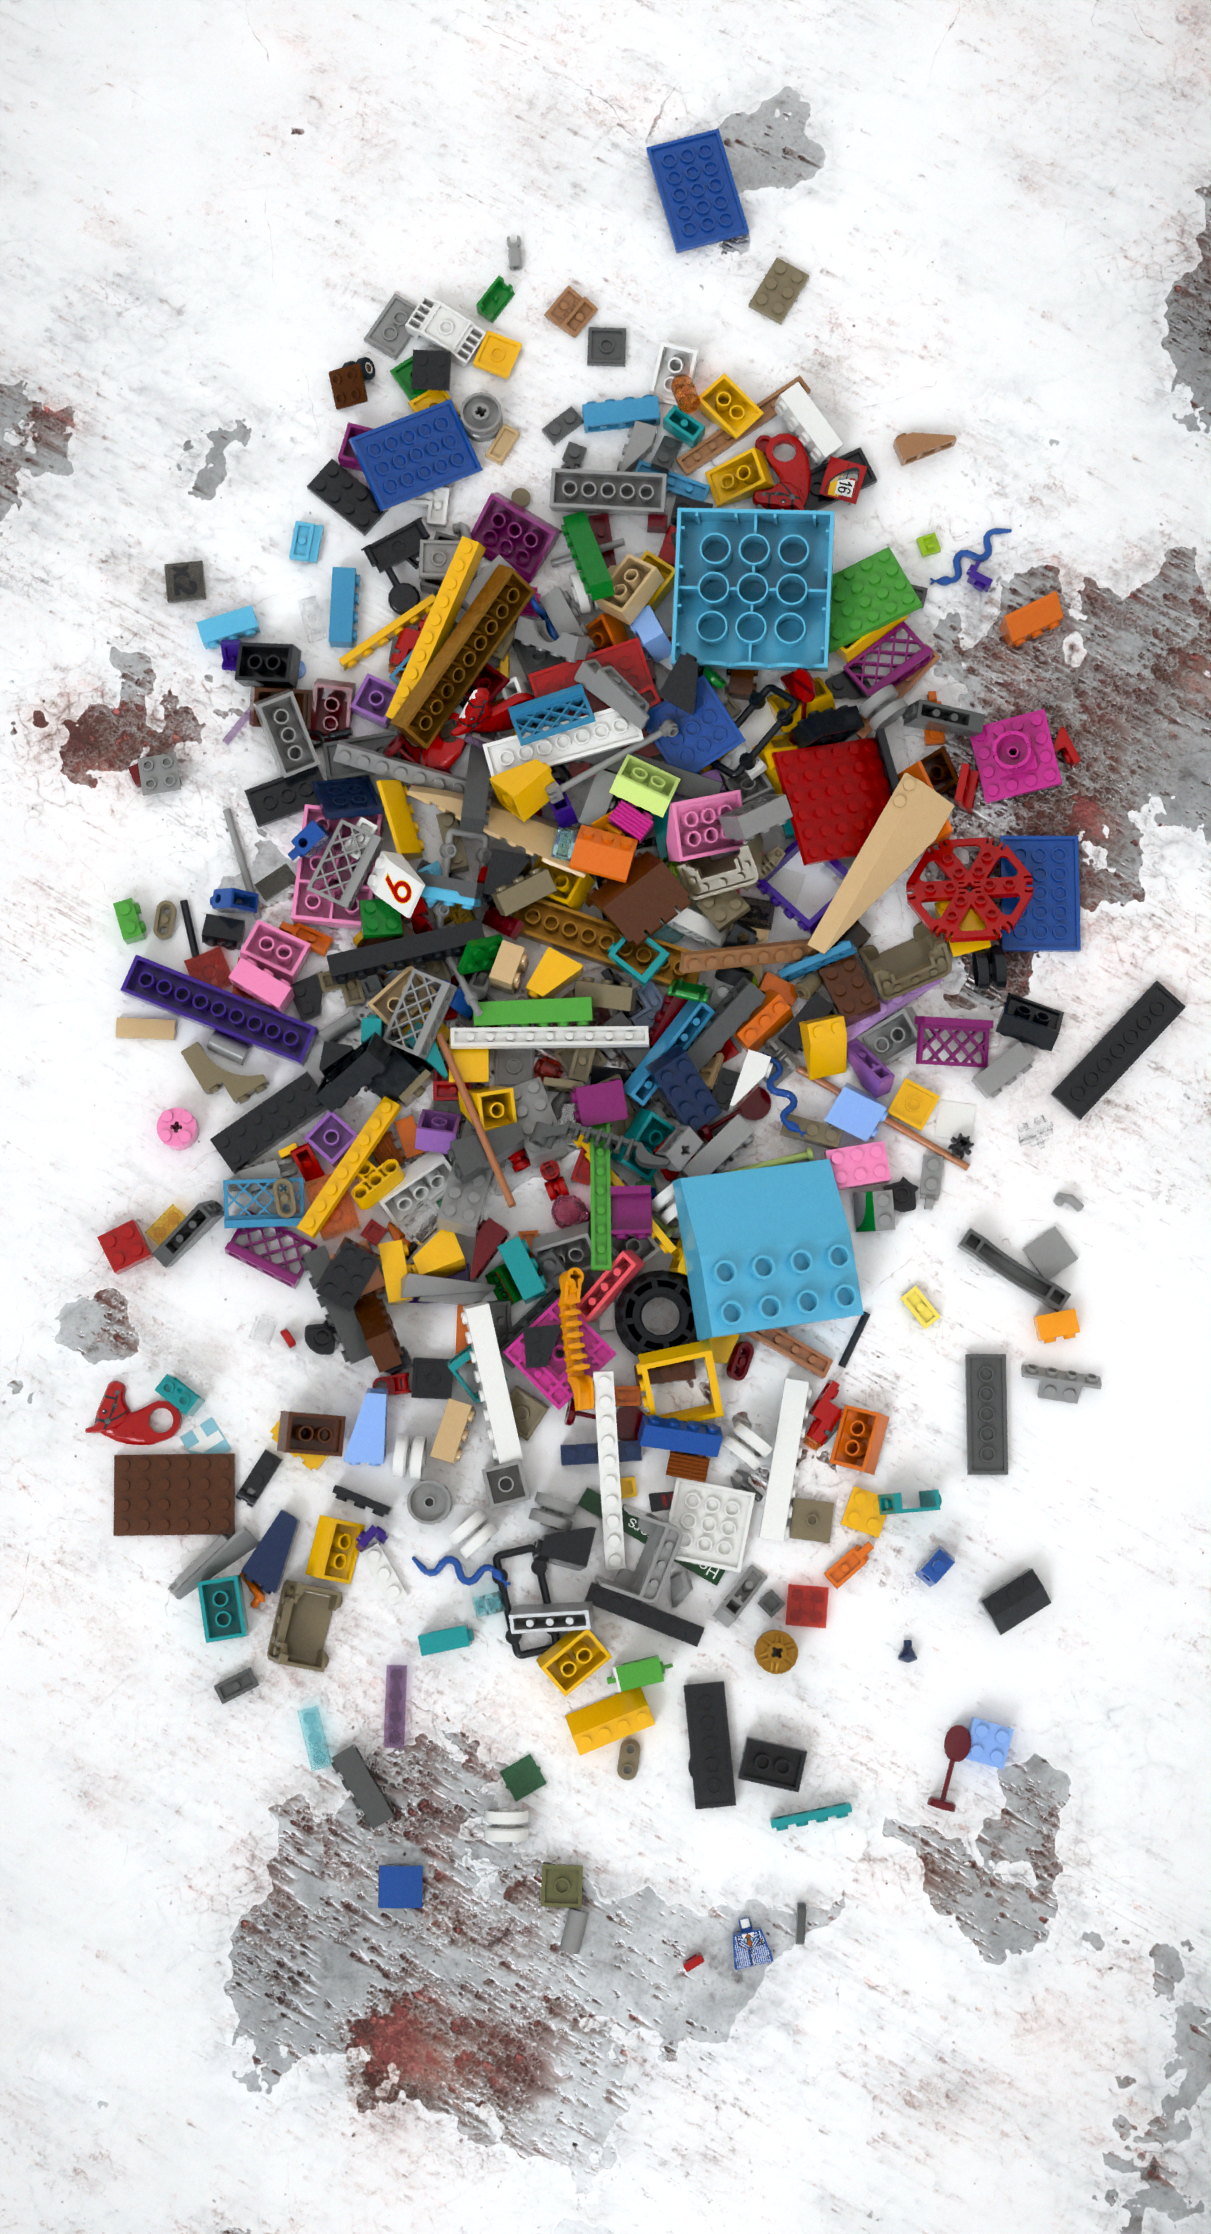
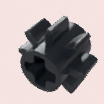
M960 1133L958 1139L955 1137L950 1139L954 1143L948 1147V1149L953 1151L952 1156L958 1155L960 1159H963L965 1153L967 1155L972 1153L969 1148L973 1147L974 1143H970V1136L962 1137V1133Z

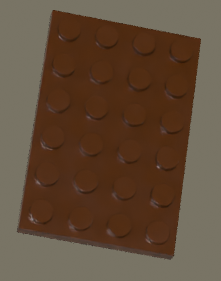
M235 1453L114 1455L113 1536L235 1534Z

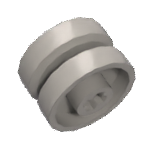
M479 392L468 396L462 403L460 416L467 436L473 441L478 442L494 439L503 425L501 405L498 400L491 394Z
M893 684L877 691L858 709L864 719L871 718L869 726L874 732L888 727L909 708L903 698L896 699L898 691Z
M425 1480L419 1482L412 1487L408 1494V1511L421 1524L433 1525L440 1523L448 1517L452 1510L453 1500L451 1493L445 1485L438 1481ZM431 1498L433 1505L427 1506L426 1500Z
M537 1491L534 1502L544 1506L545 1509L532 1508L529 1519L538 1521L541 1525L557 1530L559 1528L570 1531L573 1522L571 1519L562 1517L563 1513L576 1515L578 1504Z

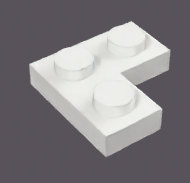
M441 487L410 500V505L428 507L426 522L428 526L446 527L450 488Z
M743 742L719 760V762L735 771L740 765V756L746 752L750 753L752 749L746 742ZM758 756L755 758V767L744 771L751 780L768 769ZM720 772V774L725 778V780L730 778L724 773Z

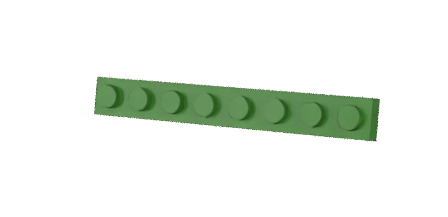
M610 1122L590 1126L595 1130L601 1129L603 1132L610 1133ZM590 1138L591 1271H611L610 1149L604 1148L605 1141H601L599 1146L593 1145L594 1138Z

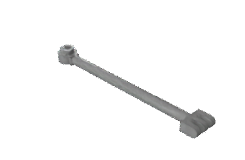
M668 719L659 727V730L646 736L643 741L630 745L561 785L556 781L549 784L545 790L550 803L555 804L564 799L563 792L622 760L627 754L630 755L662 736H676L679 732L678 725L673 719Z

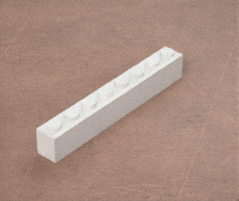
M484 1301L463 1306L464 1312L461 1313L463 1324H466L468 1332H465L467 1343H471L472 1351L469 1354L471 1362L476 1365V1371H474L475 1381L480 1383L481 1390H478L480 1402H484L485 1406L482 1413L484 1421H488L489 1429H486L489 1441L492 1440L494 1448H491L492 1458L497 1460L500 1465L523 1459L489 1303Z
M788 1378L784 1380L759 1538L784 1542V1538L788 1539L789 1526H786L787 1518H791L793 1507L789 1506L790 1499L795 1497L796 1492L793 1480L798 1478L799 1467L796 1466L797 1458L801 1459L802 1447L799 1446L800 1438L804 1439L806 1427L802 1425L803 1419H807L809 1407L805 1406L806 1400L811 1398L812 1387H809V1382Z

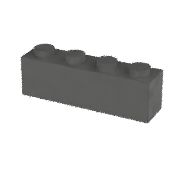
M355 1744L332 1757L334 1761L331 1763L337 1774L341 1773L344 1778L342 1784L347 1791L351 1790L354 1796L352 1801L357 1809H362L364 1813L362 1818L368 1827L371 1826L375 1829L396 1815Z

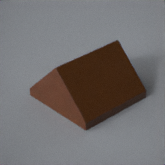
M942 746L921 760L937 793L942 795L957 788L959 776L945 746Z

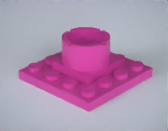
M1044 709L983 725L980 735L976 737L970 736L986 804L1063 784Z
M560 1297L529 1327L560 1325V1307L557 1304ZM577 1315L578 1321H582V1325L579 1326V1332H583L584 1335L580 1337V1343H585V1347L581 1348L583 1354H587V1358L583 1359V1364L590 1365L589 1369L584 1370V1375H590L593 1378V1371L601 1370L617 1353ZM562 1329L547 1367L526 1368L524 1335L522 1333L503 1353L560 1410L574 1396L571 1385L567 1380V1366L564 1361L566 1357L565 1351H563L564 1341L561 1337L563 1336ZM558 1351H563L564 1355L563 1357L559 1358L556 1356V1353Z

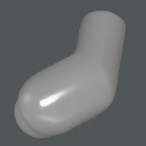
M458 522L452 525L454 534L460 533L461 536L472 539L470 528L467 524Z
M562 1091L552 1100V1109L556 1119L562 1118V1106L571 1101L570 1093Z
M1060 1192L1053 1199L1057 1206H1062L1065 1202L1077 1212L1084 1207V1204L1072 1194Z

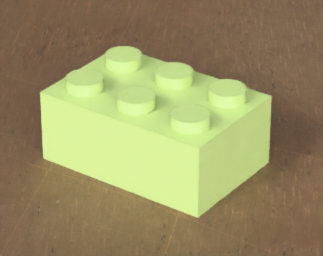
M627 754L609 793L663 818L681 779Z

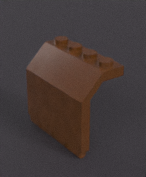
M648 851L644 854L639 852L635 855L626 883L606 878L601 882L603 886L599 889L595 887L586 894L588 897L585 900L589 908L593 905L599 908L627 943L632 942L636 947L648 939L644 931L649 936H652L663 927L659 921L660 919L664 924H667L678 915L674 909L675 907L681 913L691 905L688 899L690 894L664 862Z

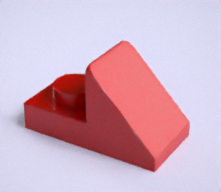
M1063 726L1057 732L1053 746L1055 754L1063 752L1062 758L1064 762L1069 764L1070 768L1078 766L1081 759Z
M308 1143L290 1151L307 1184L325 1175L315 1157L313 1149Z

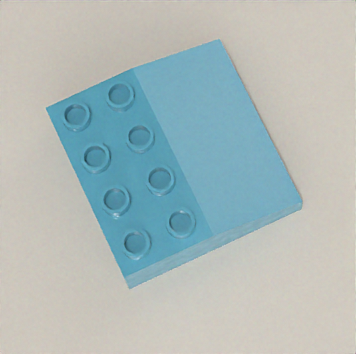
M678 508L671 648L672 667H674L680 654L686 655V653H689L698 659L696 662L699 664V668L707 666L711 669L796 671L803 668L807 671L828 672L835 535L834 511Z
M830 1159L686 1177L672 1181L697 1340L864 1315L851 1234Z

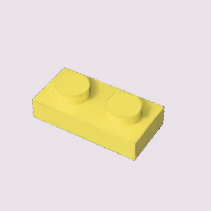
M916 1286L900 1298L924 1329L941 1317Z

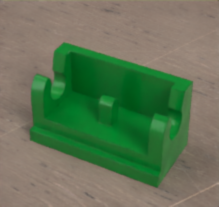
M498 276L476 304L477 313L493 324L515 295L512 285L509 284L507 286L504 283V279Z

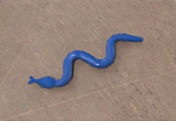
M995 528L987 531L983 537L985 548L983 554H976L970 550H960L953 558L954 577L944 576L937 580L930 578L932 581L930 585L937 582L940 585L946 586L959 581L962 576L961 558L967 557L974 561L979 560L980 562L988 560L992 555L990 537L993 534L1011 533L1012 529Z
M533 594L530 603L541 619L545 620L548 634L556 641L559 637L546 611L538 605L535 600V594Z
M770 1056V1063L776 1066V1071L766 1080V1087L771 1094L790 1100V1104L781 1111V1122L789 1131L799 1132L801 1137H804L803 1134H806V1132L800 1131L799 1125L787 1119V1115L797 1107V1097L789 1090L779 1089L774 1086V1082L783 1073V1067L776 1058Z
M415 1556L412 1557L416 1566L427 1576H436L447 1564H452L458 1580L464 1585L476 1584L486 1571H491L492 1576L496 1580L503 1582L505 1588L511 1584L505 1581L502 1571L491 1564L480 1566L473 1576L469 1578L464 1575L459 1559L454 1556L443 1557L435 1568L431 1570L427 1569Z

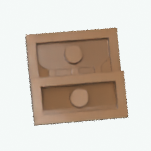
M568 285L544 316L561 330L575 338L597 312L598 308L585 296L582 298Z

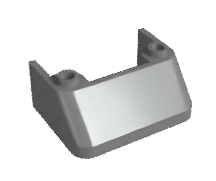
M623 1504L622 1508L628 1514L639 1518V1529L643 1533L649 1534L635 1572L623 1569L618 1572L614 1581L597 1575L594 1579L601 1587L646 1603H654L661 1595L683 1534L677 1526L651 1513Z

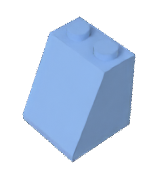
M847 1082L824 1121L867 1142L869 1138L874 1139L879 1130L876 1128L878 1122H884L889 1113L886 1111L888 1105Z

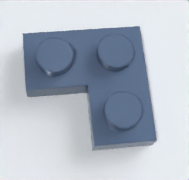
M650 981L646 987H641L637 991L638 997L646 1008L630 1018L634 1026H648V1029L652 1027L655 1021L654 1016L663 1005V996L653 981Z

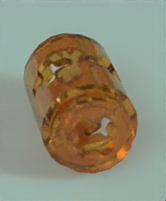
M681 374L676 376L671 384V390L676 403L684 413H694L700 405V398L694 383L687 375Z

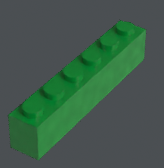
M585 511L562 517L564 525H561L562 533L568 548H570L571 557L575 559V567L579 571L581 583H583L586 595L590 594L592 601L615 595L612 579Z

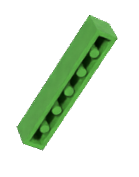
M592 997L478 1002L483 1014L477 1017L473 1012L475 1027H510L512 1025L530 1027L533 1024H538V1027H550V1024L555 1023L558 1024V1027H568L569 1023H577V1026H588L589 1022H593Z

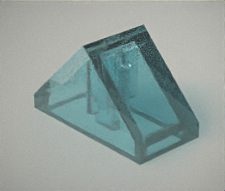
M555 826L551 857L570 861L578 832Z
M501 1591L472 1598L476 1618L505 1611Z

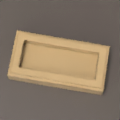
M503 424L487 450L485 457L502 466L521 435L520 432Z

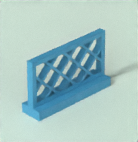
M582 683L507 708L521 746L596 721ZM570 710L576 712V713L574 714V716L567 715V714L569 713ZM582 713L589 715V716L584 717V718H579V716H580ZM551 717L557 718L555 722L549 721ZM563 719L569 721L566 724H560ZM533 723L539 724L536 729L530 726ZM544 726L551 727L548 730H542ZM526 732L532 733L530 736L522 738Z
M303 1177L286 1178L290 1182H299L300 1188L294 1195L295 1201L300 1205V1213H295L289 1218L281 1217L278 1213L272 1214L266 1209L275 1199L265 1188L280 1178L223 1180L224 1228L298 1226L304 1217ZM251 1183H256L262 1188L255 1197L246 1190ZM228 1184H236L242 1190L235 1197H232L228 1193ZM280 1185V1187L282 1188L280 1191L287 1190L286 1185ZM263 1190L272 1198L265 1207L256 1200ZM243 1191L252 1198L245 1207L236 1200ZM299 1193H300V1201L296 1198ZM228 1196L232 1199V1201L229 1204ZM253 1201L262 1208L257 1215H252L247 1210V1207ZM233 1202L243 1209L238 1215H229L228 1207ZM289 1204L283 1205V1210L289 1211L286 1208Z

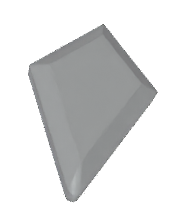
M683 1570L670 1577L672 1607H677L693 1590L687 1570Z

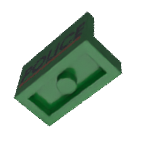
M506 1264L498 1266L485 1275L488 1283L495 1285L493 1292L498 1300L509 1299L511 1306L523 1300Z

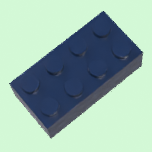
M678 1044L645 1067L680 1125L690 1126L695 1132L722 1113L689 1055Z

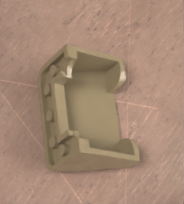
M756 834L755 838L750 841H744V845L739 847L740 853L711 861L710 856L679 862L676 867L684 888L690 894L689 897L699 900L756 883L760 878L763 839L761 834Z
M922 921L913 928L914 939L879 953L874 945H866L857 949L858 955L874 987L883 1000H892L947 976L952 970L946 942L941 935L938 938L936 937V931L932 935Z
M286 1580L282 1587L268 1646V1659L281 1665L324 1673L329 1663V1657L323 1648L331 1613L342 1605V1592Z

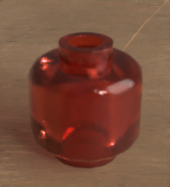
M544 1056L542 1059L538 1058L533 1068L535 1078L540 1077L542 1082H544V1077L559 1079L563 1074V1070H560L561 1063L548 1056Z

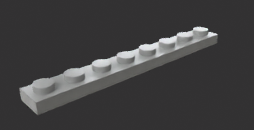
M338 741L333 758L335 762L417 786L464 794L466 778L393 756L388 757L383 753Z

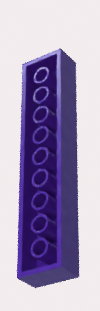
M135 955L120 990L124 995L303 1067L319 1033L315 1026L139 955Z

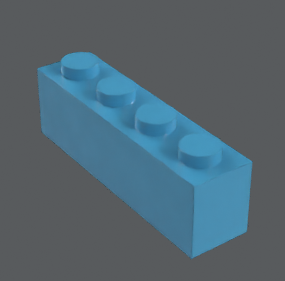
M645 395L642 398L626 397L623 400L608 399L599 403L589 401L586 404H582L585 433L628 429L630 426L634 427L635 420L653 426L660 425L658 396Z
M332 568L329 623L330 647L353 648L354 642H357V630H354L355 623H358V611H355L356 605H359V593H356L357 586H360V575L357 574L356 568Z

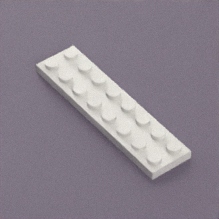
M609 708L593 713L595 722L523 746L520 745L517 735L483 744V749L492 777L534 759H538L540 762H545L550 767L634 744L644 740L642 730L614 709ZM567 720V721L561 722L560 724H566V723H568L569 721ZM546 726L543 727L542 730L545 731L550 729L551 727ZM526 732L522 738L530 736L532 733Z

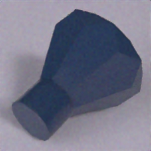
M904 1640V1647L898 1655V1660L906 1663L917 1660V1656L912 1649L911 1640Z

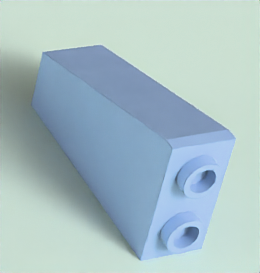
M367 1389L344 1456V1462H349L350 1465L369 1463L370 1466H379L384 1464L386 1458L388 1389Z

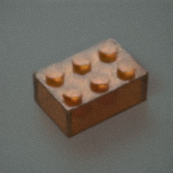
M332 1173L304 1183L311 1205ZM349 1188L320 1230L324 1241L362 1229Z

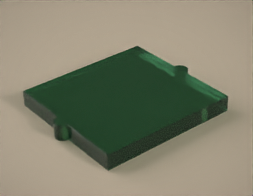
M531 1754L500 1771L506 1783V1789L510 1790L515 1801L522 1799L547 1784L540 1772V1766L536 1765Z

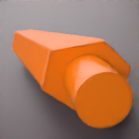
M389 1222L387 1229L393 1241L402 1240L410 1248L411 1242L405 1239V1234Z

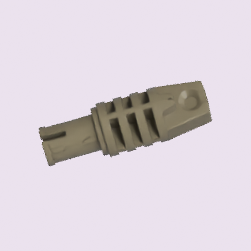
M777 846L762 856L761 874L758 880H763L786 855L781 847ZM754 884L743 887V889L748 891V889Z

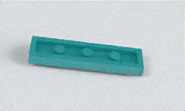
M850 1802L773 1817L770 1818L772 1829L776 1828L777 1831L788 1829V1825L792 1824L800 1827L808 1825V1821L816 1820L817 1823L828 1821L830 1816L836 1815V1818H844L848 1816V1813L852 1812Z

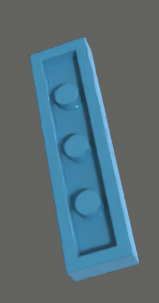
M639 460L635 472L664 473L651 468L650 463ZM669 471L667 474V493L702 502L706 501L711 486Z
M845 940L837 943V946L830 948L824 955L819 952L814 956L803 957L800 962L787 964L778 972L780 978L789 982L858 952L856 946L850 940Z

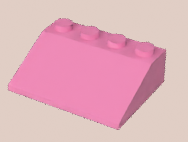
M740 790L670 803L666 838L669 861L681 862L739 850V847L744 845V840L734 841V839H726L719 816L742 806Z

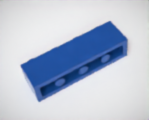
M643 1415L637 1435L640 1446L718 1457L723 1439L721 1427L715 1424L706 1425L696 1421L687 1422L676 1418L667 1419L657 1415Z

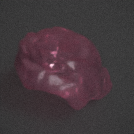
M575 1195L561 1196L552 1204V1218L561 1229L584 1223L590 1216L585 1203Z

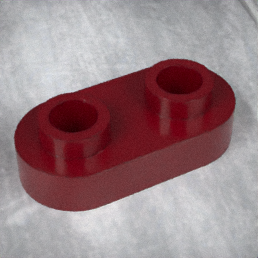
M739 1341L734 1346L727 1366V1375L730 1379L740 1381L745 1378L754 1355V1348L751 1343Z

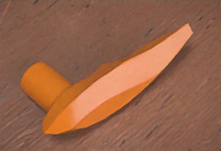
M241 1572L242 1579L250 1592L255 1596L250 1605L253 1608H257L261 1601L265 1602L264 1593L255 1582L252 1583L243 1577L245 1574Z

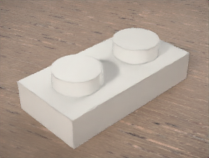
M363 817L360 818L356 825L372 834H376L379 829L377 825ZM366 835L356 837L359 847L367 845L370 839ZM354 838L346 841L344 845L346 852L357 848ZM358 851L349 854V856L355 858L356 860H360V855Z

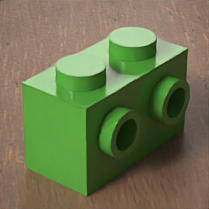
M132 898L113 903L122 937L126 944L145 940L144 932H147L144 921H141L139 916L142 913L139 903H136Z

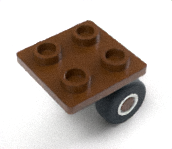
M363 357L359 358L356 362L349 361L344 363L342 368L329 371L337 410L368 401L364 381L371 380L375 376V366L370 358Z

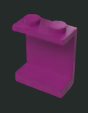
M614 1078L608 1082L581 1087L572 1086L570 1098L572 1104L575 1103L576 1111H573L575 1123H580L586 1127L628 1119L622 1079Z
M651 1185L610 1186L612 1237H616V1240H627L628 1237L636 1236L638 1240L648 1239V1236H652Z

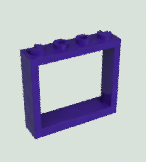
M795 840L784 850L786 855L777 867L763 880L756 882V888L760 890L762 895L767 894L775 907L780 906L787 918L790 920L793 918L801 930L807 931L812 935L832 899L809 920L767 882L799 852L797 840ZM838 860L824 862L831 871L841 880H844L849 870Z

